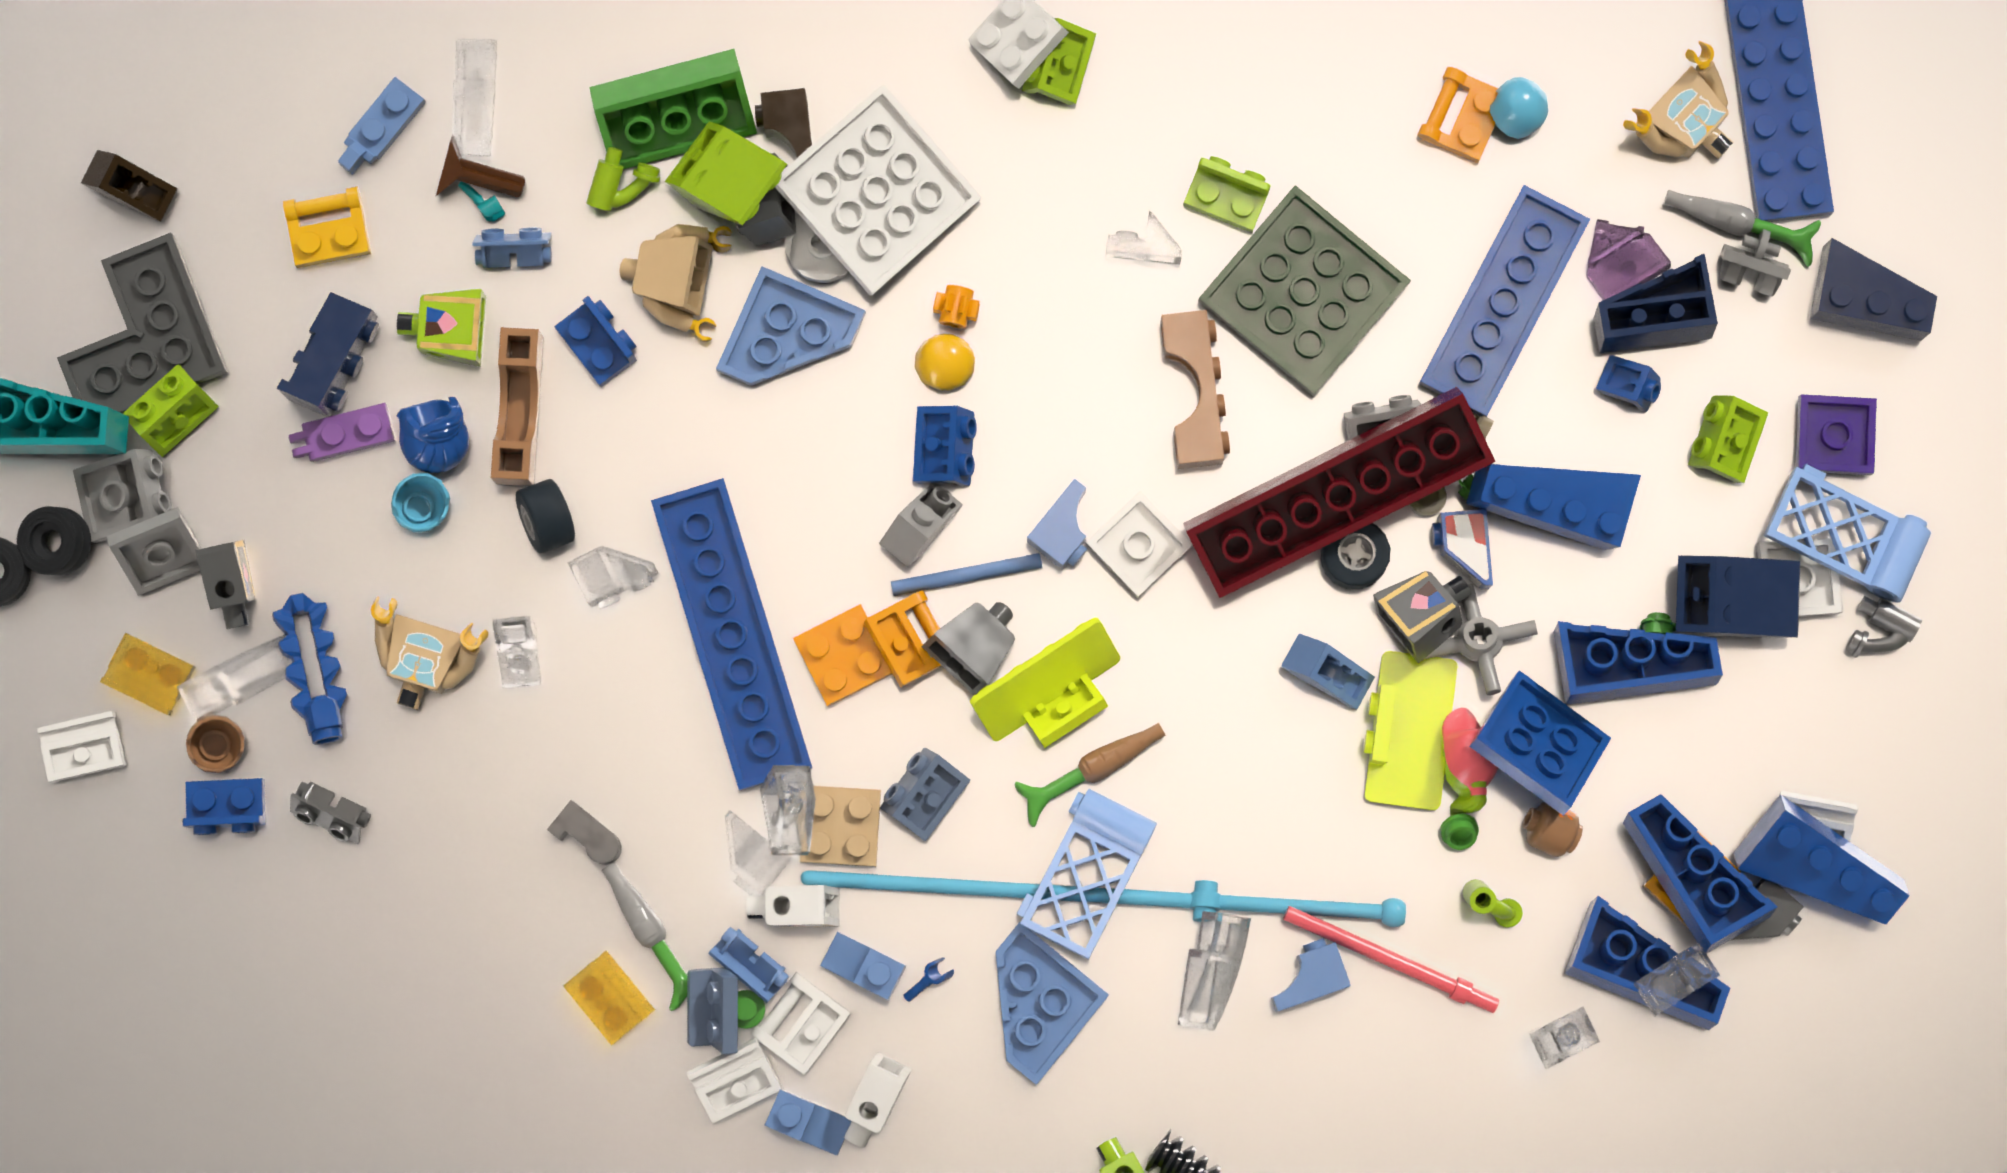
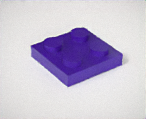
M1799 395L1796 467L1802 469L1805 464H1808L1824 473L1873 475L1875 472L1877 398Z

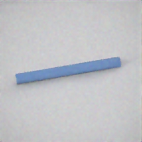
M1040 553L891 581L893 596L1043 567Z

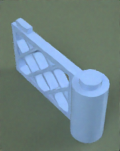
M1805 464L1802 469L1795 467L1764 536L1865 586L1868 591L1882 599L1896 603L1901 602L1931 535V531L1926 527L1927 522L1910 514H1907L1905 518H1899L1825 481L1826 473L1808 464ZM1799 480L1812 486L1817 501L1802 506L1799 505L1794 492ZM1822 491L1825 492V493H1827V494H1829V495H1831V496H1828V497H1825V498H1824V495H1823ZM1834 499L1845 502L1851 517L1834 523L1826 502ZM1790 502L1793 509L1786 511ZM1819 505L1826 526L1809 532L1802 510ZM1856 508L1864 513L1858 515ZM1794 513L1802 534L1790 538L1778 532L1777 529L1782 517ZM1871 515L1884 521L1885 524L1878 537L1868 540L1860 519ZM1853 522L1860 543L1843 548L1836 527ZM1828 530L1836 551L1824 555L1816 551L1811 536ZM1804 538L1806 545L1798 542L1797 540ZM1876 542L1872 551L1870 544ZM1860 547L1863 548L1867 559L1863 573L1850 567L1845 552ZM1838 555L1840 562L1831 557Z
M1088 789L1086 794L1078 792L1069 809V813L1075 816L1035 895L1032 896L1027 893L1016 914L1023 918L1020 923L1021 926L1088 960L1157 826V822L1091 789ZM1075 833L1090 840L1094 855L1073 861L1068 846ZM1096 844L1107 849V851L1099 853ZM1066 853L1069 863L1059 866ZM1117 854L1129 860L1123 874L1107 879L1101 858ZM1096 860L1103 880L1081 887L1075 866ZM1070 868L1077 889L1055 895L1051 882L1054 874ZM1119 881L1114 893L1112 894L1109 884ZM1105 886L1110 900L1107 907L1090 913L1083 892ZM1047 888H1049L1051 897L1042 900ZM1079 894L1086 915L1064 921L1058 900ZM1054 903L1060 923L1044 928L1031 921L1037 907ZM1102 915L1095 928L1092 918ZM1088 920L1092 936L1086 948L1070 940L1066 926ZM1062 928L1064 937L1052 931Z

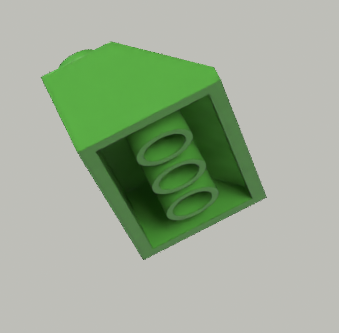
M734 48L589 87L606 152L608 147L622 150L619 164L624 169L638 166V163H649L686 153L709 121L722 125L742 137L757 134Z

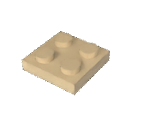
M804 785L800 863L877 867L881 790Z

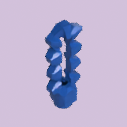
M304 593L290 595L283 608L272 613V618L278 628L286 635L278 643L279 650L283 656L291 659L293 662L285 669V679L301 691L291 699V707L305 720L312 743L314 745L327 744L343 738L340 708L347 696L346 688L330 685L340 669V663L338 658L326 656V651L333 643V632L319 629L327 609L326 602L315 603ZM295 615H308L326 696L320 695L312 699L310 697L299 642L295 632L293 620Z

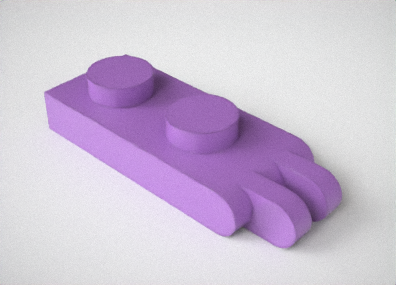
M386 403L302 424L303 431L289 435L291 444L306 442V446L292 450L293 457L300 458L309 455L311 462L396 441Z

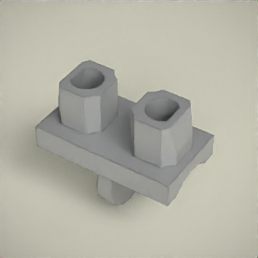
M1765 229L1761 231L1758 239L1745 235L1743 238L1742 246L1754 249V253L1727 244L1723 245L1720 253L1723 259L1721 280L1740 285L1746 267L1760 271L1754 285V290L1772 297L1781 285L1782 279L1788 281L1791 269L1788 264L1764 257L1765 253L1778 257L1781 246L1769 243L1771 231Z

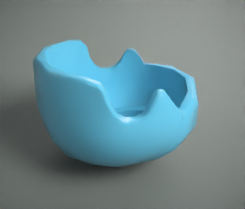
M1513 77L1505 81L1496 90L1498 94L1490 105V113L1496 126L1507 136L1517 139L1527 137L1539 129L1545 122L1549 112L1547 94L1536 82L1524 77Z
M428 473L411 474L404 478L393 492L391 502L392 514L400 526L412 532H430L440 525L447 515L450 502L449 492L440 479Z

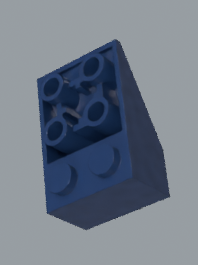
M1678 555L1676 632L1696 636L1798 638L1800 561Z

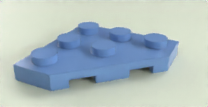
M761 266L716 370L752 386L852 346L866 311Z
M1019 922L995 951L1006 1061L1037 1085L1107 999L1109 994L1031 930L1021 926V922Z

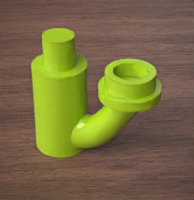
M608 147L605 160H598L586 204L606 211L624 206L635 199L651 182H660L661 177L658 176L660 169L649 164L638 163L637 169H634L632 173L637 177L636 180L618 191L624 169L619 164L623 151Z
M1479 879L1470 880L1464 885L1462 891L1463 898L1475 912L1479 914H1493L1497 923L1503 927H1513L1521 921L1523 910L1516 900L1505 898L1499 901L1491 888Z

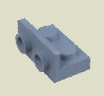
M925 747L921 752H917L911 757L906 766L907 771L898 783H894L889 787L884 795V802L880 807L881 810L892 816L924 841L929 838L971 780L940 755Z
M725 967L691 969L687 973V1043L692 1047L712 1045L722 1054L738 1053V977Z

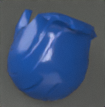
M448 397L449 401L436 399L401 408L396 415L400 425L399 443L402 453L408 463L414 468L425 473L445 472L460 464L467 454L470 439L467 426L463 420V412L456 397Z

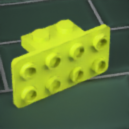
M1095 617L1081 623L1072 632L1055 643L1049 644L1040 653L1023 664L1015 666L1008 674L991 685L983 687L970 699V704L994 741L1002 740L1028 723L1043 747L1046 748L1108 707L1104 697L1092 680L1116 665L1121 657L1099 618Z
M1386 651L1382 655L1377 693L1371 692L1368 715L1374 716L1372 731L1366 730L1363 753H1369L1364 792L1367 801L1425 810H1436L1440 807L1445 775V758L1442 753L1444 749L1442 726L1446 716L1453 709L1458 668L1455 660L1434 657L1417 663L1409 653Z

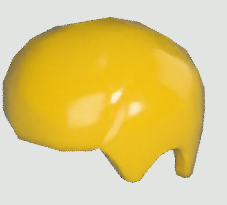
M953 334L934 335L925 340L915 354L914 368L921 382L941 391H951L965 385L974 373L975 356L973 349L970 348L964 339Z

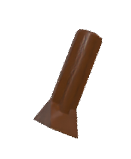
M452 135L436 196L454 181L458 180L514 197H520L524 189L525 177L463 159L455 137Z

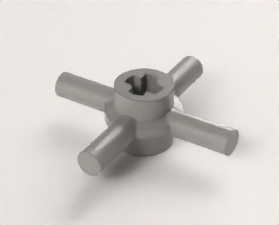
M1468 584L1471 595L1462 600L1467 621L1460 627L1457 637L1444 641L1425 659L1461 652L1467 659L1478 662L1486 694L1495 695L1501 692V687L1493 658L1500 652L1503 642L1538 635L1535 620L1499 627L1494 621L1482 617L1473 584ZM1482 635V639L1486 640V643L1478 644L1474 636Z

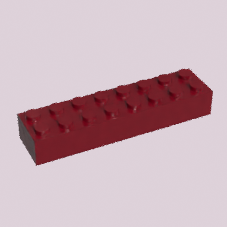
M1455 387L1184 522L1183 525L1219 598H1222L1496 462L1464 394L1458 387Z

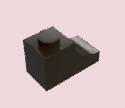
M799 88L760 93L761 104L755 105L757 127H764L766 138L775 137L787 144L796 158H798L812 145L806 89Z
M101 150L96 151L81 181V184L110 200L128 206L160 222L178 189L119 155Z

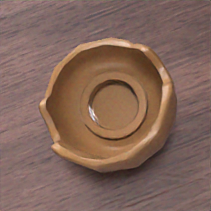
M209 715L201 718L190 728L187 734L186 748L188 757L194 765L204 772L221 773L233 768L244 752L243 732L227 716Z

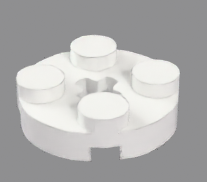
M801 216L797 219L795 218L796 234L785 237V251L793 270L803 278L817 283H829L845 278L849 271L829 249L826 250L825 254H819L818 249L812 247L813 241H819L820 238Z

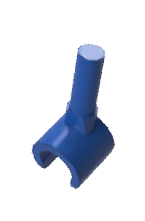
M944 957L926 965L924 970L925 976L903 995L908 1002L930 985L939 984L953 976L954 969L943 975L938 971V964L945 959Z

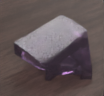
M1597 219L1591 253L1588 259L1587 278L1602 300L1639 283L1644 284L1671 268V261L1651 234L1645 233L1644 226L1632 228L1609 224L1608 220Z

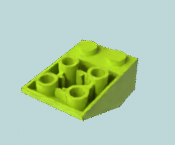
M709 121L665 182L696 208L743 226L746 221L755 216L759 210V203L765 194L780 182L782 171L787 166V163L730 129Z

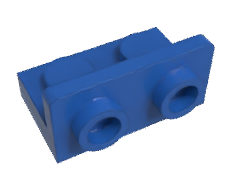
M587 296L582 300L584 302L583 305L554 327L598 385L602 387L637 361L632 353V350L637 346L624 329L618 333L609 323L614 317L601 300L594 303Z
M958 405L917 406L913 468L914 482L920 484L955 483L961 486H970L971 475L975 469V461L972 455L973 438L977 432L974 411Z
M265 779L185 782L186 818H183L182 822L183 827L193 828V835L217 834V827L231 826L232 833L255 832V825H266Z

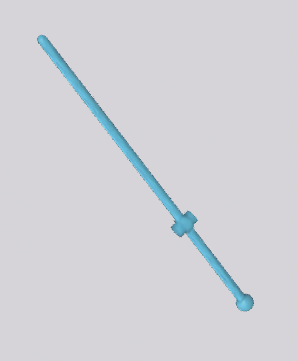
M809 870L801 874V881L805 885L1025 898L1027 893L1034 896L1040 885ZM1208 880L1195 881V890L1191 893L1124 889L1117 903L1190 908L1193 910L1194 921L1206 923L1216 922V911L1220 910L1285 914L1288 906L1315 916L1381 919L1383 924L1392 928L1403 925L1406 918V904L1398 898H1388L1382 904L1221 895L1217 893L1218 883ZM1053 885L1055 895L1077 889L1076 886ZM1047 888L1042 899L1051 897L1049 888ZM1095 888L1083 892L1086 902L1109 903L1110 901L1106 888ZM1079 894L1061 899V901L1081 902Z

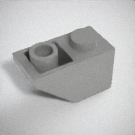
M931 483L897 515L879 544L909 567L930 546L963 504L938 483Z

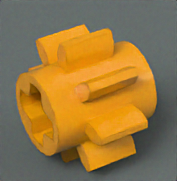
M947 285L945 294L936 292L933 313L940 314L939 323L952 328L966 329L968 320L976 322L980 301L973 300L974 291L963 286Z

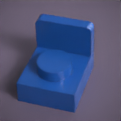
M1610 354L1596 389L1601 394L1633 403L1639 410L1647 412L1651 403H1654L1659 397L1661 378L1650 366Z

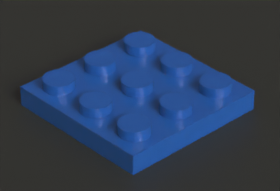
M1519 670L1510 680L1469 747L1564 816L1578 797L1610 742L1611 737Z

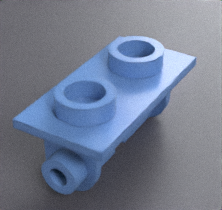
M539 227L521 228L518 234H504V229L499 228L485 229L481 231L482 235H476L472 242V246H481V250H475V264L483 265V268L510 267V253L517 254V267L544 266L545 262H552L551 247H544V244L549 243L552 233H542V228Z
M729 927L722 935L721 940L708 954L736 975L742 983L767 1003L787 982L789 975L784 972L786 968L779 965L765 952L759 957L754 953L758 946L741 933L740 929L735 931L732 927Z

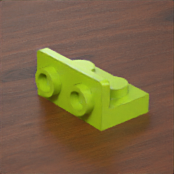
M1054 18L1069 33L1024 82L1022 91L1028 94L1038 92L1065 104L1073 105L1076 104L1096 33L1061 18Z
M1210 156L1209 159L1201 157L1183 206L1253 233L1269 194L1271 184L1266 183V178L1257 172L1245 170L1244 173L1231 169V164L1222 158Z
M176 365L123 414L129 416V424L163 457L219 406L180 365Z
M1734 395L1712 396L1710 402L1705 407L1703 413L1704 420L1698 437L1692 444V454L1688 465L1693 468L1708 469L1735 483H1745L1769 412Z

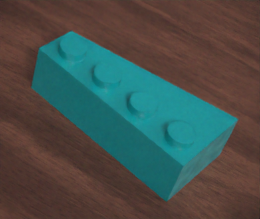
M0 379V454H126L129 416L106 406Z

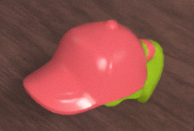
M1458 708L1446 716L1442 726L1444 741L1442 753L1445 758L1446 780L1459 795L1450 805V816L1474 813L1481 810L1487 802L1486 786L1492 781L1498 771V767L1469 747L1481 727L1476 717L1467 708Z

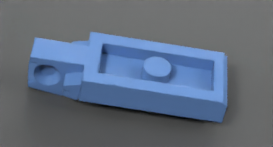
M394 77L348 133L349 136L344 141L348 148L340 157L338 163L353 175L365 160L370 164L376 158L380 160L426 102L424 98Z

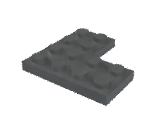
M171 232L101 260L127 330L57 357L72 398L106 406L122 414L176 365H180L197 384L228 373L175 236Z

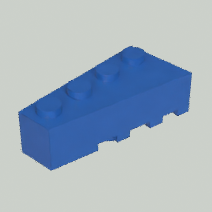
M1662 794L1628 812L1623 825L1704 954L1770 918L1777 909V906L1768 897L1765 898L1752 885L1753 882L1742 872L1739 873L1723 857L1724 854L1714 844L1711 845L1697 832L1698 829Z

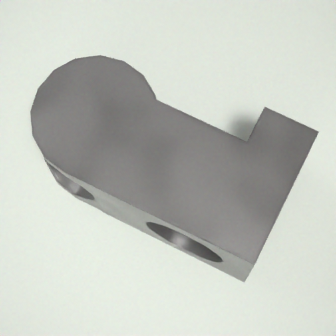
M572 800L569 801L547 828L551 834L561 841L570 834L585 846L587 855L591 860L599 864H611L621 854L622 845L619 838Z

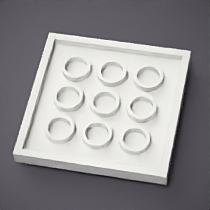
M884 83L782 171L781 180L775 186L870 296L982 198Z

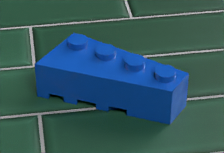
M1490 464L1475 472L1466 504L1480 509H1487L1489 512L1603 550L1621 547L1641 475Z
M1558 621L1553 631L1566 705L1714 686L1718 684L1723 676L1717 638L1667 632L1666 634L1645 632V630L1611 629L1606 628L1607 626L1592 624L1590 626L1574 625L1572 622Z
M1781 794L1734 852L1737 868L1885 925L1910 896L1905 880Z
M1600 896L1594 898L1589 904L1564 973L1706 1030H1710L1719 1023L1731 989L1690 959H1685L1670 948L1669 944L1660 938H1655L1642 929L1636 921L1626 914L1622 915L1609 906V903Z

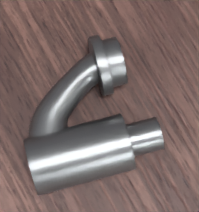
M1864 596L1858 606V610L1870 616L1868 622L1891 634L1887 637L1868 639L1869 632L1863 631L1862 633L1859 630H1855L1847 644L1846 650L1852 653L1851 656L1857 658L1860 652H1887L1901 648L1907 642L1910 643L1914 639L1921 626L1922 619L1882 598L1876 602Z

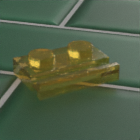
M125 632L108 665L109 668L100 682L171 716L176 702L179 701L196 667Z
M605 950L598 958L563 985L611 1045L618 1042L656 1010L608 950Z

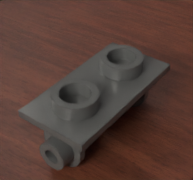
M301 782L296 794L292 793L290 796V812L305 824H316L327 829L330 835L340 841L350 840L359 844L361 827L365 828L371 818V814L366 812V807L341 797L334 808L330 806L335 797L334 792L313 782H309V784Z

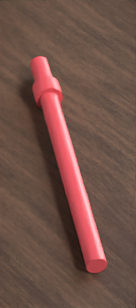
M1288 906L1284 914L1283 920L1450 994L1449 998L1465 1004L1467 1001L1491 1013H1494L1499 1004L1498 998L1473 988V983L1458 977L1455 980L1294 907Z

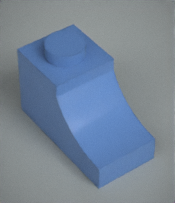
M1075 478L1027 536V543L1062 570L1068 563L1074 567L1087 551V548L1083 546L1087 536L1080 531L1077 522L1078 506L1086 493V487Z
M1301 633L1298 634L1281 667L1303 682L1318 688L1346 706L1356 710L1375 676L1328 643Z
M838 931L820 965L888 1001L906 968L904 964Z
M1325 938L1303 945L1305 953L1297 956L1299 967L1294 980L1284 991L1271 997L1276 1012L1351 986L1336 942L1327 945Z
M780 1089L764 1126L838 1156L851 1120L839 1113Z

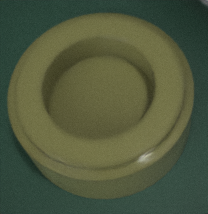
M1443 487L1409 504V506L1417 515L1423 517L1434 516L1442 510L1446 503V490Z

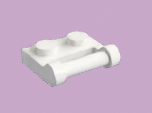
M795 972L789 980L792 983L761 1026L756 1025L750 1035L754 1038L757 1037L758 1041L800 1073L806 1075L851 1013ZM805 993L813 1000L784 1039L779 1042L772 1035Z

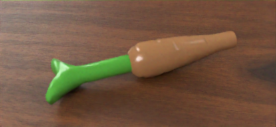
M1159 722L1144 731L1121 738L1089 752L1080 759L1078 768L1044 787H1032L1016 781V790L1027 799L1030 825L1032 827L1036 826L1039 815L1051 799L1084 781L1096 783L1105 779L1139 755L1152 743L1166 736Z

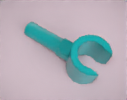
M465 182L458 184V187L474 201L486 221L493 222L505 215V211L495 195L484 201L482 196L470 184Z

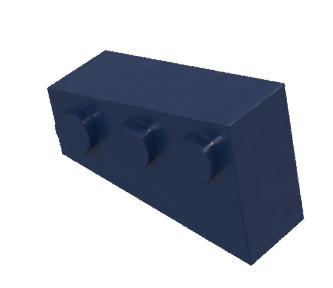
M1831 238L1822 249L1810 319L1922 341L1931 333L1938 296L1836 239Z
M1705 253L1676 269L1671 268L1663 272L1661 276L1644 284L1639 283L1598 302L1593 320L1599 353L1712 339L1718 321Z
M330 292L309 330L311 337L304 352L298 350L293 358V362L298 365L290 381L281 379L276 389L289 401L323 416L330 417L334 411L339 412L347 398L348 392L344 389L350 376L355 378L362 366L363 357L360 354L366 342L370 344L376 336L379 323L376 322L378 316L372 309Z

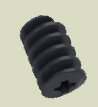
M1172 1129L1167 1132L1149 1156L1145 1168L1148 1173L1156 1167H1160L1159 1173H1220L1221 1167L1217 1164L1206 1170L1209 1159L1206 1155L1194 1161L1196 1148L1193 1145L1181 1151L1184 1138L1181 1136L1171 1142L1168 1141Z

